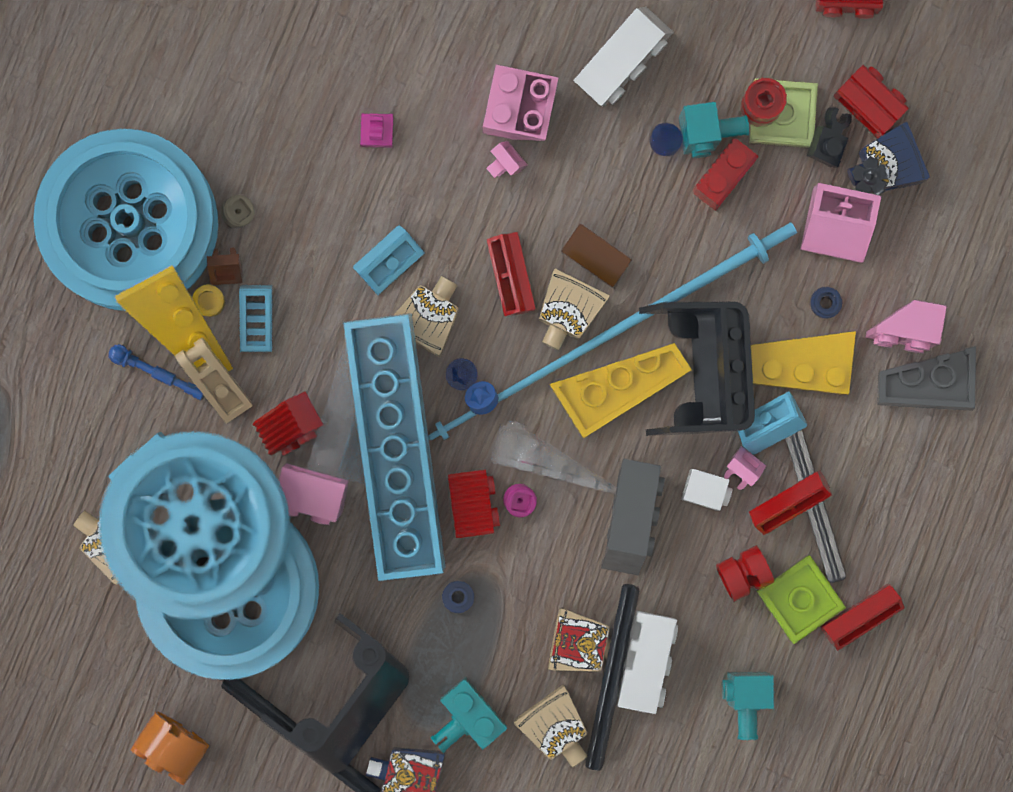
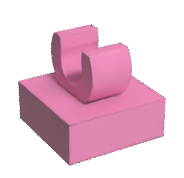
M505 141L499 143L491 150V153L497 160L486 169L496 178L506 171L510 175L518 174L528 164L512 145Z
M741 446L728 463V469L724 478L728 479L732 474H737L742 478L737 488L742 490L747 484L750 486L755 484L766 465Z

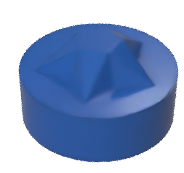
M477 382L471 385L465 393V402L475 414H487L498 404V394L494 386L488 382Z

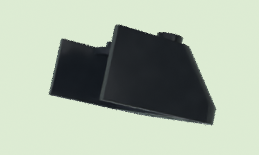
M661 302L640 307L639 314H668V326L671 333L679 339H692L695 402L682 403L676 408L674 412V426L646 429V436L701 434L748 429L755 419L750 321L746 307L739 302Z
M341 613L336 617L335 623L359 640L353 650V661L356 667L366 674V677L328 728L318 720L309 718L300 721L292 732L289 733L267 715L263 714L260 718L262 723L326 771L332 773L340 772L350 764L409 683L407 668L382 644Z

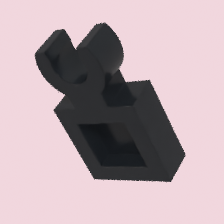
M836 107L827 109L824 117L826 126H817L807 153L808 157L831 168L839 167L849 139L842 135L843 129L850 125L852 115L842 114L838 122L836 116L839 109Z

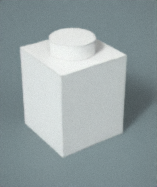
M690 469L681 500L720 511L722 505L728 506L732 488L728 487V479L696 469Z

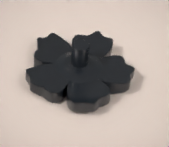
M870 156L867 160L863 161V166L855 165L854 170H852L854 180L860 181L855 189L869 194L873 190L876 195L884 193L887 182L884 179L891 177V169L887 168L885 164L879 165V159Z

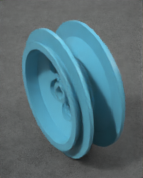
M113 129L102 131L83 138L70 146L53 162L46 172L35 201V236L39 250L49 269L59 281L74 293L96 305L113 310L126 311L116 302V295L172 265L188 290L207 268V256H212L218 237L219 225L216 201L209 183L202 172L179 147L158 135L141 130ZM131 185H141L142 192L139 197L135 199L127 197V190ZM105 195L111 196L112 204L110 208L104 211L98 210V200ZM160 203L167 206L165 216L159 219L153 218V207ZM130 216L134 219V222L127 228L123 225V221L126 217ZM98 227H105L107 230L106 238L101 242H94L92 238L94 230ZM153 235H160L162 238V244L157 250H149L147 248V241ZM122 247H131V258L126 262H119L117 259L118 251Z
M184 432L165 436L148 443L131 455L118 469L103 498L99 522L100 539L103 553L111 572L120 585L133 598L152 610L165 615L180 618H204L228 612L242 606L258 595L270 583L277 573L287 550L290 533V515L285 493L279 480L270 467L257 454L235 441L218 435ZM184 483H190L194 488V496L188 502L182 501L178 496L179 487ZM221 492L226 496L227 504L223 510L217 512L212 509L210 499L213 494ZM159 506L166 507L170 513L169 520L164 525L157 524L153 517L154 511ZM193 516H197L201 520L198 524L201 530L197 534H193L189 530L192 526L189 520ZM224 525L231 526L235 533L233 541L229 544H223L218 539V531ZM166 539H172L177 544V553L172 558H167L161 551L162 543ZM200 548L207 550L210 555L209 563L203 568L198 567L193 560L195 551Z
M227 499L210 500L212 509L217 512L226 507ZM193 516L189 520L192 524L189 530L191 533L197 534L201 530L198 527L201 520L199 517ZM290 522L287 550L277 573L270 583L250 600L256 601L261 606L262 612L259 618L251 619L246 615L245 607L247 603L227 612L230 616V624L227 628L218 627L215 624L214 616L204 618L174 617L154 611L136 600L138 614L143 628L154 646L178 667L192 674L212 679L229 680L252 676L272 667L289 655L309 630L319 599L317 565L307 541ZM229 525L222 526L218 531V539L223 544H229L233 541L235 536L233 528ZM166 539L162 543L161 551L164 556L172 558L177 553L178 548L174 540ZM203 548L195 551L193 560L198 567L203 557H210L208 551Z

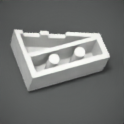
M638 610L635 611L616 702L617 707L656 714L657 707L663 708L666 689L662 688L664 675L669 676L672 657H669L671 644H675L677 638V619Z

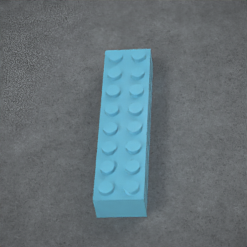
M412 313L345 322L344 331L378 581L443 573L446 566Z

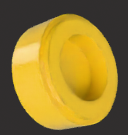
M202 285L195 290L192 296L204 317L218 315L225 305V297L222 291L214 285Z

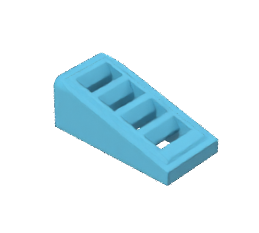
M241 285L239 288L240 352H272V285ZM247 296H265V302H247ZM247 309H265V315H247ZM247 322H265V328H247ZM247 335H265V341H247Z

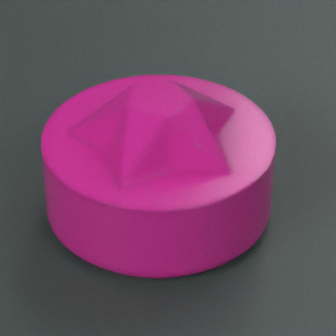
M515 484L506 490L503 504L511 515L526 517L534 511L537 497L527 485Z

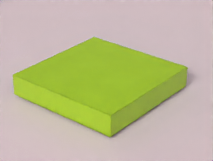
M807 555L774 578L775 583L756 591L792 644L797 643L846 609L810 555Z

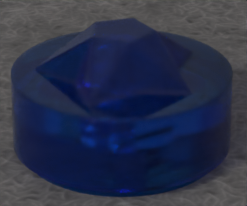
M661 123L653 129L649 142L655 153L661 156H672L678 152L683 136L677 126L671 123Z
M455 359L446 369L447 382L456 390H468L477 381V368L468 359Z

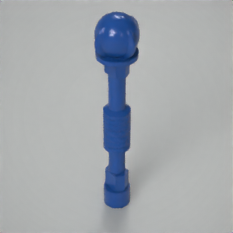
M117 344L110 348L109 359L113 363L122 365V367L127 365L133 368L137 367L151 374L152 378L169 386H177L183 389L185 393L192 395V397L200 401L202 400L204 395L195 384L176 378V374L159 366L153 367L139 360L138 357L132 355L133 350L130 349L128 351L123 345Z

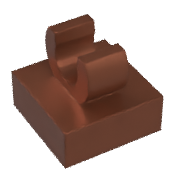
M234 247L230 248L229 255H219L218 249H214L212 256H207V269L211 285L243 283L240 257Z

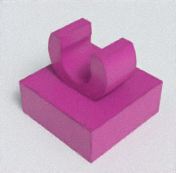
M361 113V147L393 148V114Z

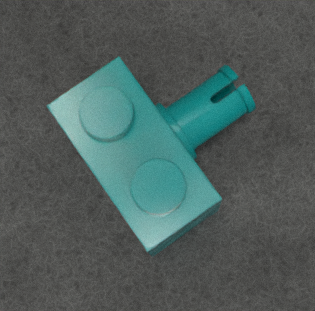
M716 102L684 106L679 115L684 155L692 154V158L710 156L711 151L716 150L721 142V138L749 135L747 115L719 119Z
M727 672V680H722V698L726 699V702L728 701L729 706L738 710V740H758L757 710L774 709V676L767 672Z
M464 677L440 699L452 714V720L430 738L436 745L444 737H448L438 745V748L445 753L449 747L466 734L467 736L470 735L483 750L507 729V725L467 678Z

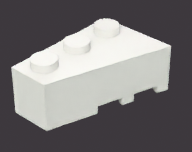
M647 7L636 8L573 81L600 106L607 105L608 102L614 105L625 93L622 87L630 79L635 81L647 68L644 64L652 55L656 57L668 44L667 39L674 32Z

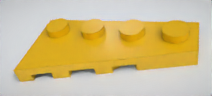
M173 265L115 296L116 302L174 356L182 350L187 352L195 346L194 342L203 337L228 371L233 369L227 355ZM201 357L194 362V365L198 368L206 361Z
M856 331L751 345L753 384L849 395Z
M673 343L549 385L582 438H585L691 371V368L676 344Z

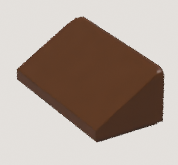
M582 224L578 225L561 250L563 254L612 288L632 261L631 258Z

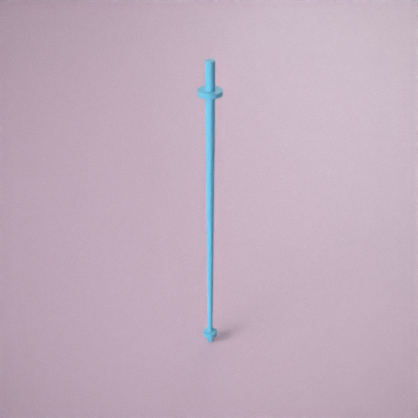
M790 222L761 240L754 233L748 236L749 247L650 305L661 302H677L755 257H758L763 264L769 261L766 251L797 234L796 228ZM638 311L499 393L498 403L654 314H639ZM470 410L445 426L440 421L437 422L435 425L438 430L428 436L429 440H433L440 435L444 440L450 438L447 431L477 414Z

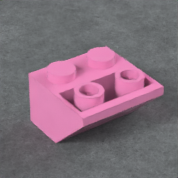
M496 65L483 123V133L513 140L545 141L558 77Z
M818 183L812 191L800 250L863 263L875 229L881 196Z
M914 300L866 332L865 338L874 339L873 344L877 346L892 347V345L902 344L905 345L904 350L909 352L924 353V351H930V348L939 345L941 342L947 306Z
M287 463L282 467L279 482L285 493L289 515L298 516L299 512L311 515L310 520L329 525L330 521L336 522L343 512L349 480Z

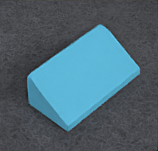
M399 225L353 266V269L379 295L425 252L409 233Z
M788 391L755 409L753 424L748 429L738 431L743 447L751 454H757L807 427V423L793 395Z

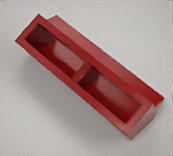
M518 232L501 234L486 239L504 316H514L535 311Z
M821 470L752 509L749 511L754 526L763 535H766L831 497L832 494L829 489L831 487Z
M886 584L820 627L830 643L839 651L905 609L901 597L891 584Z

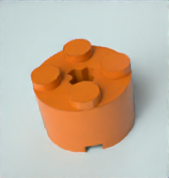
M155 712L130 750L137 756L145 759V764L158 773L166 770L169 772V777L185 785L205 755L209 744L193 731L191 733L183 728V725L161 712Z

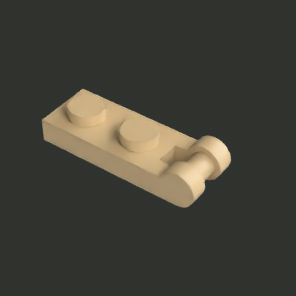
M202 337L194 342L195 346L187 352L182 350L175 357L180 366L227 424L253 405L249 397ZM203 357L206 362L197 368L194 362Z

